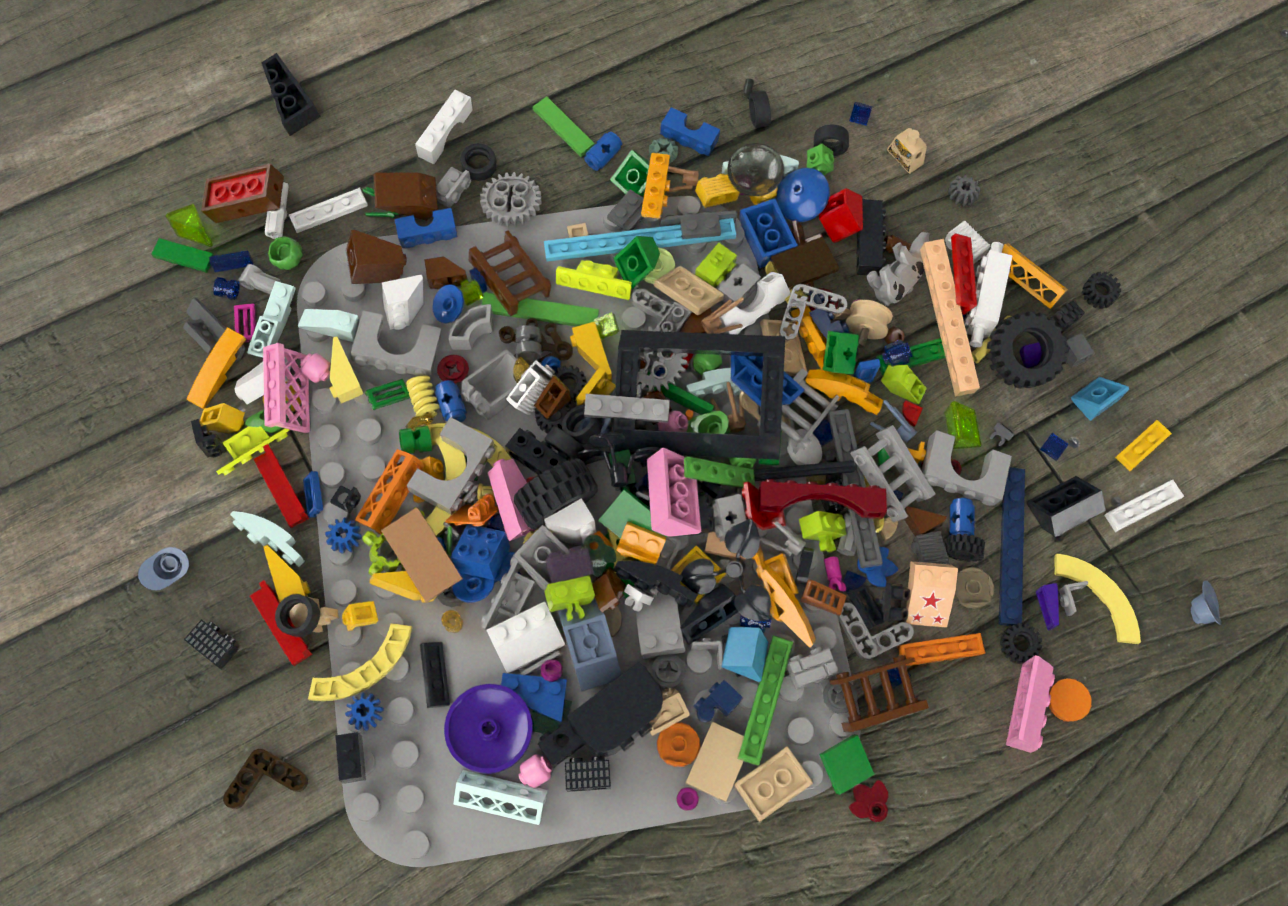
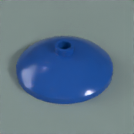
M812 168L797 169L789 173L781 181L775 200L786 219L790 221L797 220L798 222L809 221L818 216L826 207L830 197V186L825 176L818 170Z

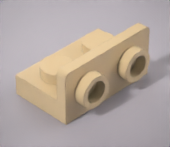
M667 688L661 691L663 697L662 710L659 719L652 725V731L650 732L652 736L690 715L680 693L675 688Z

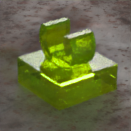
M466 279L460 283L462 287L459 289L467 306L483 298V293L476 280L469 282Z
M610 312L594 320L600 338L604 339L618 334L619 327L614 313Z

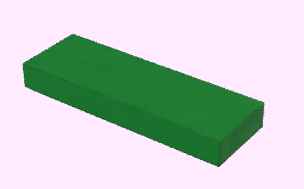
M161 238L158 239L151 254L154 258L206 273L215 257L213 253Z

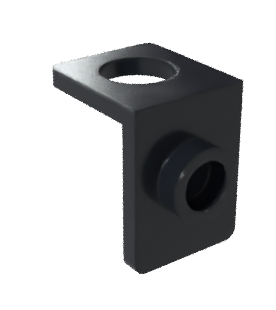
M341 485L330 502L340 509L351 513L359 504L361 495L356 487L350 490ZM347 493L348 496L343 504L339 503V495Z

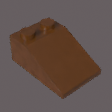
M422 173L373 174L375 208L406 216L414 215V218L426 221L433 215L432 211L438 210L435 177Z

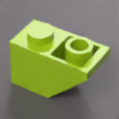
M888 365L881 379V382L891 393L915 404H920L927 389L908 365Z

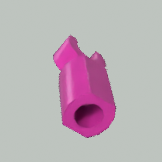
M829 557L824 559L827 579L830 581L828 587L836 591V587L839 586L840 591H846V585L841 581L842 574L838 558Z

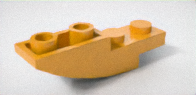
M821 369L808 371L805 378L806 383L810 387L825 393L827 397L834 399L836 395L840 398L844 396L848 401L860 405L867 412H872L875 415L880 412L883 400L869 392V383L844 373H834Z

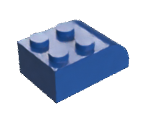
M775 199L740 210V223L744 230V236L760 268L766 267L771 256L798 246Z

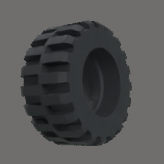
M1035 311L1018 313L1005 319L995 327L996 330L990 335L992 340L987 343V349H990V353L987 354V360L991 359L992 364L989 365L991 370L996 369L998 372L996 377L998 379H1005V384L1014 385L1015 388H1032L1052 381L1056 378V374L1061 373L1063 370L1061 365L1066 364L1068 359L1065 357V353L1069 352V346H1065V341L1068 340L1066 335L1062 336L1061 334L1062 327L1060 325L1056 326L1054 324L1056 321L1053 318L1046 319V314H1036ZM1019 333H1029L1040 343L1042 355L1040 362L1034 368L1023 367L1014 357L1013 341Z
M571 459L554 466L526 483L514 495V504L527 526L531 529H538L541 525L546 526L544 519L582 498L583 502L587 503L598 492V485L582 460Z

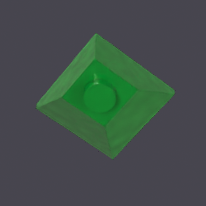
M631 150L610 180L624 194L631 189L644 198L650 161L634 150Z
M636 236L613 258L622 279L632 282L631 290L655 269L660 251L653 237Z

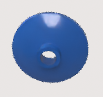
M445 285L436 293L433 300V313L439 322L448 324L459 317L464 305L461 290L454 285Z
M460 573L463 579L452 586L453 592L459 600L473 603L486 598L492 592L495 582L491 579Z

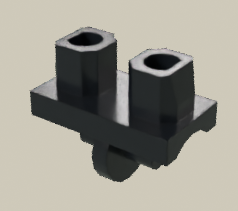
M886 583V591L882 592V598H876V603L881 604V612H884L883 621L900 622V620L908 619V609L901 608V600L909 599L910 589L903 587V584Z

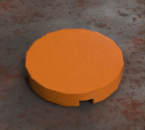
M1063 679L1051 686L1049 690L1051 695L1049 708L1057 718L1067 722H1074L1083 719L1089 713L1091 696L1088 689L1081 682L1075 679Z
M675 723L660 732L657 739V751L660 758L666 764L673 767H685L691 764L697 758L700 750L698 734L690 725L685 723Z

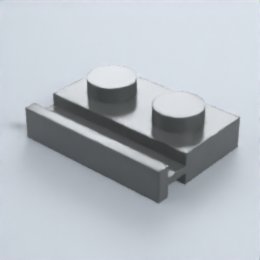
M630 189L607 215V219L626 231L633 230L643 219L641 211L644 198Z

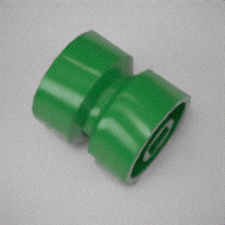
M428 426L416 427L414 431L411 428L399 430L401 451L409 454H415L416 450L420 453L432 451L431 435Z

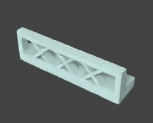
M462 770L456 782L453 804L539 825L548 790L532 788L528 785ZM461 791L469 793L472 799L460 798ZM482 798H491L494 803L492 805L485 804ZM506 802L512 803L515 809L508 810L503 804ZM528 807L537 809V815H529L524 809Z

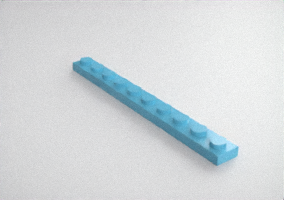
M730 218L719 220L721 235L715 237L682 239L681 226L672 225L544 241L546 262L619 253L636 236L653 237L657 247L662 248L736 239L734 220Z

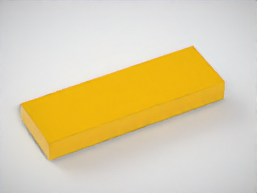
M1156 420L1115 458L1131 471L1172 433Z

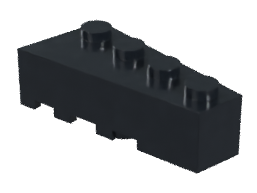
M277 53L261 62L278 113L280 114L282 125L289 136L321 117L310 98Z

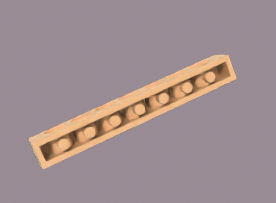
M944 239L924 242L920 253L955 397L972 394L980 386L961 308L959 305H956L955 284Z

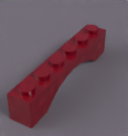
M768 479L761 481L759 486L758 512L780 513L785 508L798 502L827 500L846 506L862 518L883 519L887 513L886 488H880L877 485L859 487L857 484H849L847 486H839L837 483L818 485L817 482L799 484L796 481L782 483Z

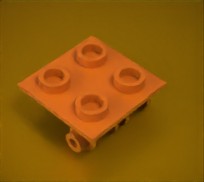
M485 494L474 505L465 504L450 516L445 523H454V525L472 524L473 526L484 525L487 520L499 511L498 506H495L494 496Z

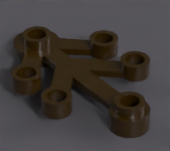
M529 318L526 321V325L535 323V326L538 327L536 319ZM546 324L545 333L552 338L554 344L547 343L541 333L540 344L542 352L548 351L551 353L537 361L542 363L548 356L556 357L561 361L570 359L573 355L571 344L561 340L555 324ZM504 326L499 330L501 342L505 344L516 343V334L513 328ZM548 328L554 329L552 332L547 331ZM505 335H510V336H511L510 338H507V339L504 338ZM561 350L567 351L565 354L560 353Z

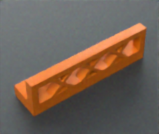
M397 449L355 518V521L381 535V530L391 524L409 493L407 488L408 482L417 468L422 470L425 464L414 455ZM401 456L405 457L402 464L397 466V463ZM393 475L392 481L387 484V479ZM382 493L383 496L376 502L377 496ZM372 511L368 521L364 520L367 513Z

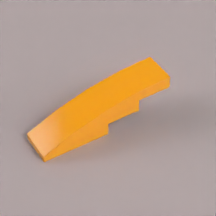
M227 327L202 366L187 397L189 402L202 409L206 408L227 379L225 374L237 359L235 354L246 340L243 335Z
M769 565L760 576L774 589L770 597L784 610L779 618L811 647L816 638L805 612L785 581Z

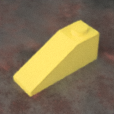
M336 336L333 338L330 381L333 386L329 387L334 399L338 397L342 404L362 395L363 391Z

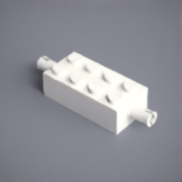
M993 242L991 244V250H989L987 256L982 257L980 265L976 268L977 306L970 310L964 321V325L967 326L966 333L972 335L969 344L973 347H981L983 338L987 339L991 335L999 321L1012 261V255L1002 253L1004 245L1000 242Z

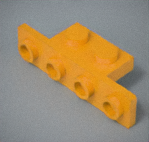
M651 153L641 211L642 217L660 218L663 207H667L668 196L665 194L666 191H670L671 180H667L670 155Z
M806 305L799 326V333L804 338L809 352L814 356L818 366L823 370L827 339L814 323L809 314L811 310ZM797 308L791 311V317H798L800 310Z
M760 546L752 559L757 563V575L762 579L764 588L768 591L769 595H771L774 589L760 576L769 565L785 581L794 595L799 594L785 554L782 553L765 560ZM771 598L772 607L770 608V613L774 619L783 622L779 618L783 609Z

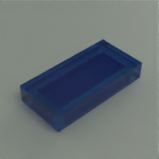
M248 250L209 257L210 264L215 272L244 268L247 264L254 265Z

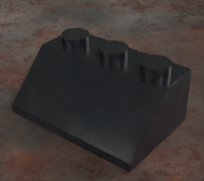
M1077 476L1026 501L1042 529L1054 537L1106 511L1102 490Z

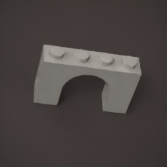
M363 310L351 350L352 361L359 365H372L381 370H394L399 374L408 373L415 377L425 375L431 377L441 338V328L422 324L417 343L411 351L401 355L390 354L383 350L378 343L383 325V315Z
M450 417L440 432V437L443 442L455 447L466 455L467 466L464 472L455 479L444 481L436 479L417 468L408 482L407 488L410 493L452 515L455 510L458 511L462 506V498L465 493H469L473 488L475 477L480 476L485 467L483 464L487 458L490 459L493 456L495 446L493 439Z
M937 430L929 436L921 471L930 486L942 487L947 492H956L962 494L967 499H977L989 506L996 505L1003 500L1012 456L996 450L990 451L985 455L980 478L975 481L966 480L954 471L951 464L955 436Z

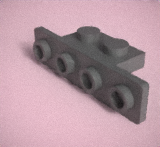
M724 210L713 213L708 211L701 214L667 215L661 217L660 227L680 225L682 239L720 236L719 220L733 218L734 223H736L737 211Z
M193 298L187 309V314L194 321L186 322L183 328L209 354L227 328L197 298ZM243 345L235 354V357L237 359L234 363L240 361L245 351V347Z

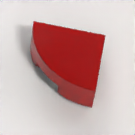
M905 400L902 405L903 416L910 425L915 427L923 408Z

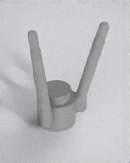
M775 522V526L789 538L784 544L787 548L760 538L761 543L780 550L788 556L792 553L797 556L806 544L787 523L786 526H782Z

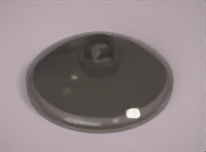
M752 143L740 147L732 154L728 162L727 174L730 183L737 191L748 196H763L774 191L781 183L784 175V164L778 152L770 146Z

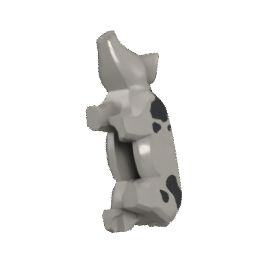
M921 232L911 244L909 251L906 246L897 243L893 247L896 261L891 265L888 264L879 271L880 276H878L876 271H871L867 275L868 283L874 288L877 299L884 303L885 306H889L890 303L895 304L899 302L906 294L912 292L913 286L923 275L924 265L920 249L924 242H929L930 233Z

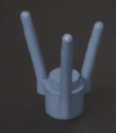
M884 400L883 403L902 424L896 431L905 443L909 442L917 431L906 421L896 407H892L887 400ZM874 422L870 423L871 426L878 430L884 429V427Z

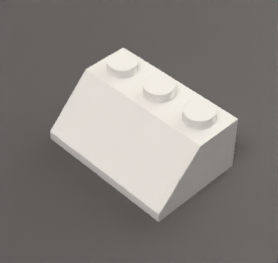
M422 275L382 282L384 310L390 330H400L409 326L424 305Z
M582 498L544 519L546 528L561 542L577 546L581 544L586 545L596 532L595 520Z
M545 601L487 629V633L507 673L519 669L518 667L565 646Z

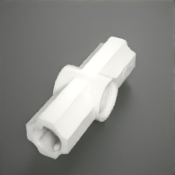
M284 182L280 209L267 212L265 235L272 239L283 236L284 220L287 217L286 204L289 188L288 184Z

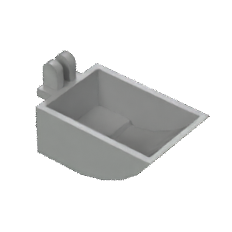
M506 349L462 381L461 395L466 402H470L480 415L489 420L510 404L506 398L520 381L521 375L527 368Z

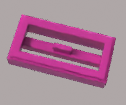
M254 303L234 306L235 332L241 334L240 310H243L245 343L252 339L256 328V309ZM248 309H250L251 335H249Z

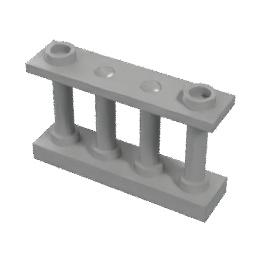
M803 368L793 379L805 389V394L823 406L825 410L821 414L799 396L793 401L817 420L812 425L787 405H782V412L807 431V434L803 437L781 420V430L799 443L793 450L795 454L800 448L805 450L812 441L809 439V436L827 413L835 411L838 407L835 403L840 398L836 395L830 403L809 387L804 380L808 372Z
M892 425L876 433L879 441L868 450L864 446L852 451L850 454L870 486L877 485L880 488H886L887 515L892 522H896L908 517L904 508L915 499L917 502L929 499L935 495V492ZM884 448L890 458L878 467L872 456ZM895 465L901 475L888 484L883 473ZM903 483H906L911 493L899 502L893 491Z

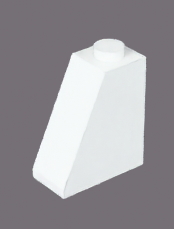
M263 362L236 383L235 393L246 404L264 395Z

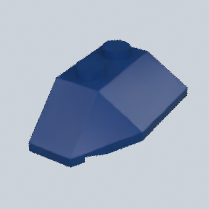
M731 355V381L761 407L763 357ZM784 371L782 405H788L800 396L805 389Z

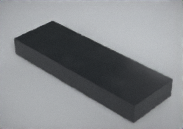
M421 643L420 652L427 708L449 706L450 700L443 643Z

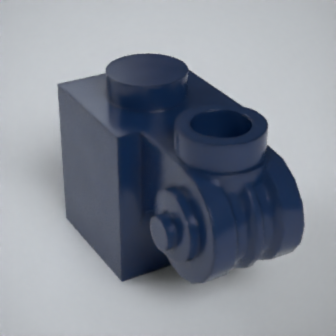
M723 680L720 684L716 682L709 689L711 694L706 699L701 697L693 707L697 710L698 719L706 723L712 720L715 713L714 709H719L727 717L740 704L743 697Z

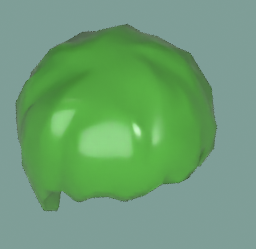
M282 236L276 238L270 244L268 255L272 265L281 270H291L298 266L300 259L303 257L302 247L298 242L290 237Z

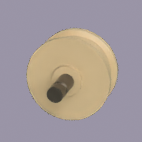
M857 300L853 302L850 307L851 315L847 317L846 323L851 332L859 335L858 347L864 348L867 339H882L886 337L888 333L887 324L891 322L893 317L892 312L886 306L875 301Z

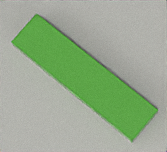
M547 96L533 106V111L580 157L585 155L595 145Z

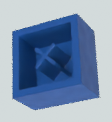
M467 524L451 555V560L459 573L495 580L510 549L506 532Z

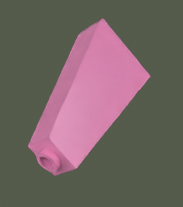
M500 459L493 464L494 467L487 473L507 538L511 541L526 536L530 531L534 532L536 529H531L527 526L514 504V495L520 488L524 487L527 483L514 459L506 461Z

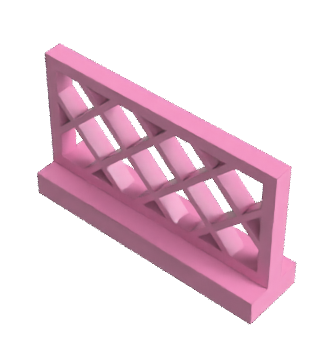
M281 343L263 347L265 426H278L308 433L310 432L309 380L301 373L302 367L299 368L295 362L296 359H300L302 362L307 355L286 349L284 344ZM290 365L295 371V374L293 376L288 369ZM285 376L289 380L287 383H285ZM297 378H299L301 381V388L296 382ZM290 385H292V387L296 391L294 395L288 388ZM285 394H286L287 398L289 399V401H288L287 403H286V401H285ZM298 396L302 401L301 407L296 400ZM291 404L297 411L295 414L289 408ZM286 415L290 419L288 422H286ZM298 416L302 419V426L297 421Z

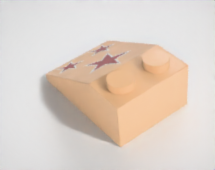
M910 562L908 582L910 597L906 603V608L908 609L906 623L947 627L956 591L957 567L947 564Z

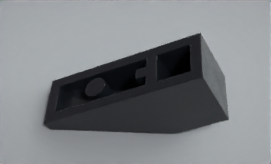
M721 584L707 593L681 625L680 629L689 645L738 613L734 602L736 595L726 585Z

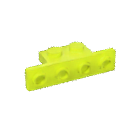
M581 260L576 270L558 266L556 269L557 285L629 300L631 297L632 282L616 279L618 268L611 265Z
M261 426L243 429L222 442L234 460L216 472L218 475L221 473L224 476L235 470L234 465L238 462L244 464L253 458L251 454L259 451L262 453L264 445H269L275 439L279 442L288 436L286 432L289 429L283 428L271 437L268 436Z

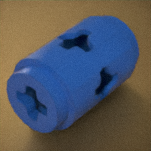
M613 132L605 133L586 152L585 162L595 171L602 169L610 161V158H613L620 151L622 141Z
M451 380L437 384L435 396L443 419L448 421L451 417L459 422H463L466 419L467 411L458 386Z
M967 498L954 499L950 505L949 536L952 534L974 535L975 506L973 501Z

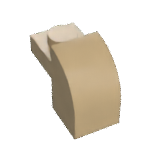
M311 598L318 604L320 610V620L313 632H323L322 625L330 624L331 620L339 618L338 609L320 608L319 599ZM302 603L294 605L289 612L290 619L296 628L300 627L307 618L308 610L306 605Z

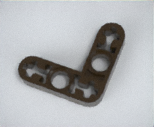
M256 749L250 754L226 790L223 802L229 808H241L264 774L294 792L303 791L308 785V778L303 772L264 749ZM264 753L263 758L270 762L269 766L261 762L257 765L256 756H262ZM278 764H282L285 768L284 773L278 777L274 776L273 768ZM249 772L252 773L253 781L249 785H244L242 783L243 775ZM289 773L295 778L301 776L300 781H302V784L293 787L294 782L287 778ZM237 784L241 788L247 789L245 793L243 791H240L237 795V797L239 798L238 803L233 802L231 804L232 799L230 798V796L232 794L236 795L240 790L236 788Z

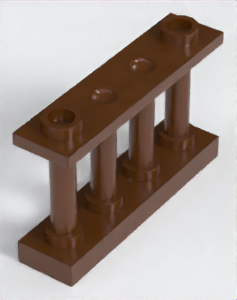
M509 230L505 231L504 243L484 253L480 252L476 246L469 249V262L510 317L517 314L520 301L540 291L546 298L550 297L551 283L549 279L542 275L519 245L518 239L512 236ZM508 249L514 255L513 258L496 266H490L487 262V259ZM518 263L525 270L505 281L501 280L498 276V273ZM529 277L536 284L516 295L512 294L508 289Z
M897 656L893 658L894 662L850 675L849 672L836 674V679L830 680V685L841 684L850 717H848V721L841 723L843 732H854L929 708L927 700H918L913 692L906 664L916 662L914 657ZM898 667L906 695L905 704L901 705L898 702L896 703L887 670ZM876 673L880 675L888 704L886 705L887 709L882 711L876 706L868 677ZM859 678L869 710L867 711L868 715L863 717L857 712L849 681Z

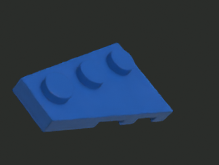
M502 674L501 685L516 692L529 709L554 719L558 723L562 722L567 679L547 681L543 677Z

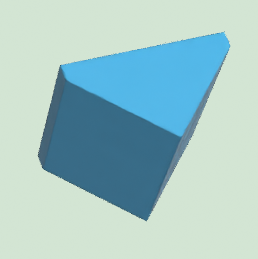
M1098 377L1074 394L1071 400L1091 421L1119 401L1129 390V387Z
M748 627L729 628L721 667L760 682L769 643L761 629Z

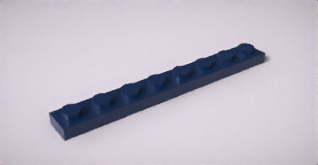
M1009 467L1005 485L1001 521L999 625L1007 626L1022 623L1025 469Z

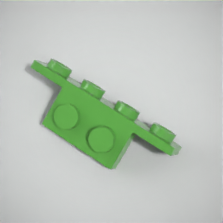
M693 457L684 458L685 478L744 488V482L749 481L755 486L753 469Z

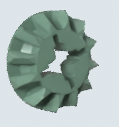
M660 137L658 140H653L652 144L649 145V155L651 157V153L670 155L669 163L677 158L678 146L675 145V141H670L668 137L666 139ZM660 148H667V152H660Z

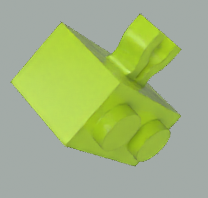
M718 243L696 268L695 275L716 288L721 281L726 279L725 276L737 267V255Z
M817 511L799 519L803 539L820 541V551H835L836 547L833 540L847 535L846 523L842 515Z
M590 575L548 584L544 592L549 612L567 609V621H572L573 619L571 614L573 607L575 612L578 613L579 619L584 618L585 614L580 606L590 604L595 597Z

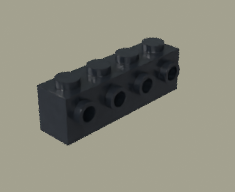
M862 199L863 229L857 232L856 275H868L871 271H876L879 276V271L886 265V258H883L886 248V241H883L886 231V225L883 224L886 208H883V200Z
M519 428L505 445L506 452L537 475H541L554 466L568 461V458L563 453L558 452L557 454L547 442H540L529 430L524 431Z

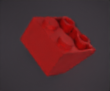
M848 188L830 196L826 207L819 214V220L833 243H837L863 229L862 196Z

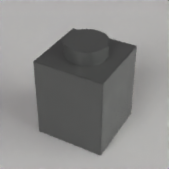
M1082 333L1077 336L1073 334L1067 337L1068 341H1065V346H1069V352L1065 353V357L1068 358L1067 362L1071 368L1088 361L1094 354Z

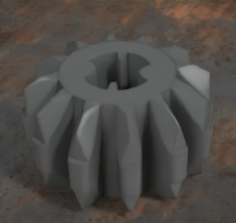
M966 174L963 177L957 176L949 185L948 194L951 195L950 200H955V205L960 203L962 207L966 206V204L971 206L979 198L981 188L978 187L979 181H973V176L970 179L967 178Z

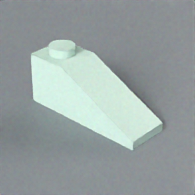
M305 309L298 327L331 337L337 336L339 339L354 343L360 320L358 315L340 310Z

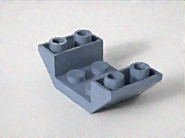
M595 597L590 604L580 606L585 614L582 619H579V615L575 612L574 607L571 612L573 616L572 621H567V609L558 610L581 692L611 683L622 675L604 612L600 611Z

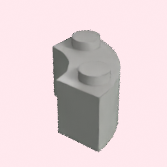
M491 304L471 308L467 311L468 313L455 321L449 334L452 350H472L473 343L478 337L486 333H492L493 311Z

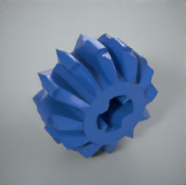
M344 517L341 523L338 519H335V526L329 524L328 527L331 531L325 532L326 537H328L326 543L332 545L331 549L333 551L339 549V552L343 554L346 548L349 552H352L351 546L359 547V543L356 540L362 539V535L359 534L361 528L360 526H355L356 522L354 520L348 522V519ZM345 533L346 537L342 538L341 534Z
M361 693L360 700L353 696L354 705L351 703L347 704V707L352 710L345 712L347 717H351L348 723L350 725L355 724L356 730L361 729L362 725L365 731L369 730V724L374 728L377 727V724L374 722L375 719L379 721L383 719L377 713L384 711V708L379 706L381 703L380 699L374 700L373 694L368 695L366 698L365 693ZM366 707L369 713L366 712L367 715L363 716L360 711H363V708Z

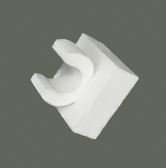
M629 584L624 590L625 593L630 595L626 598L625 604L631 607L635 601L633 610L638 612L642 609L643 603L650 606L654 599L644 591Z

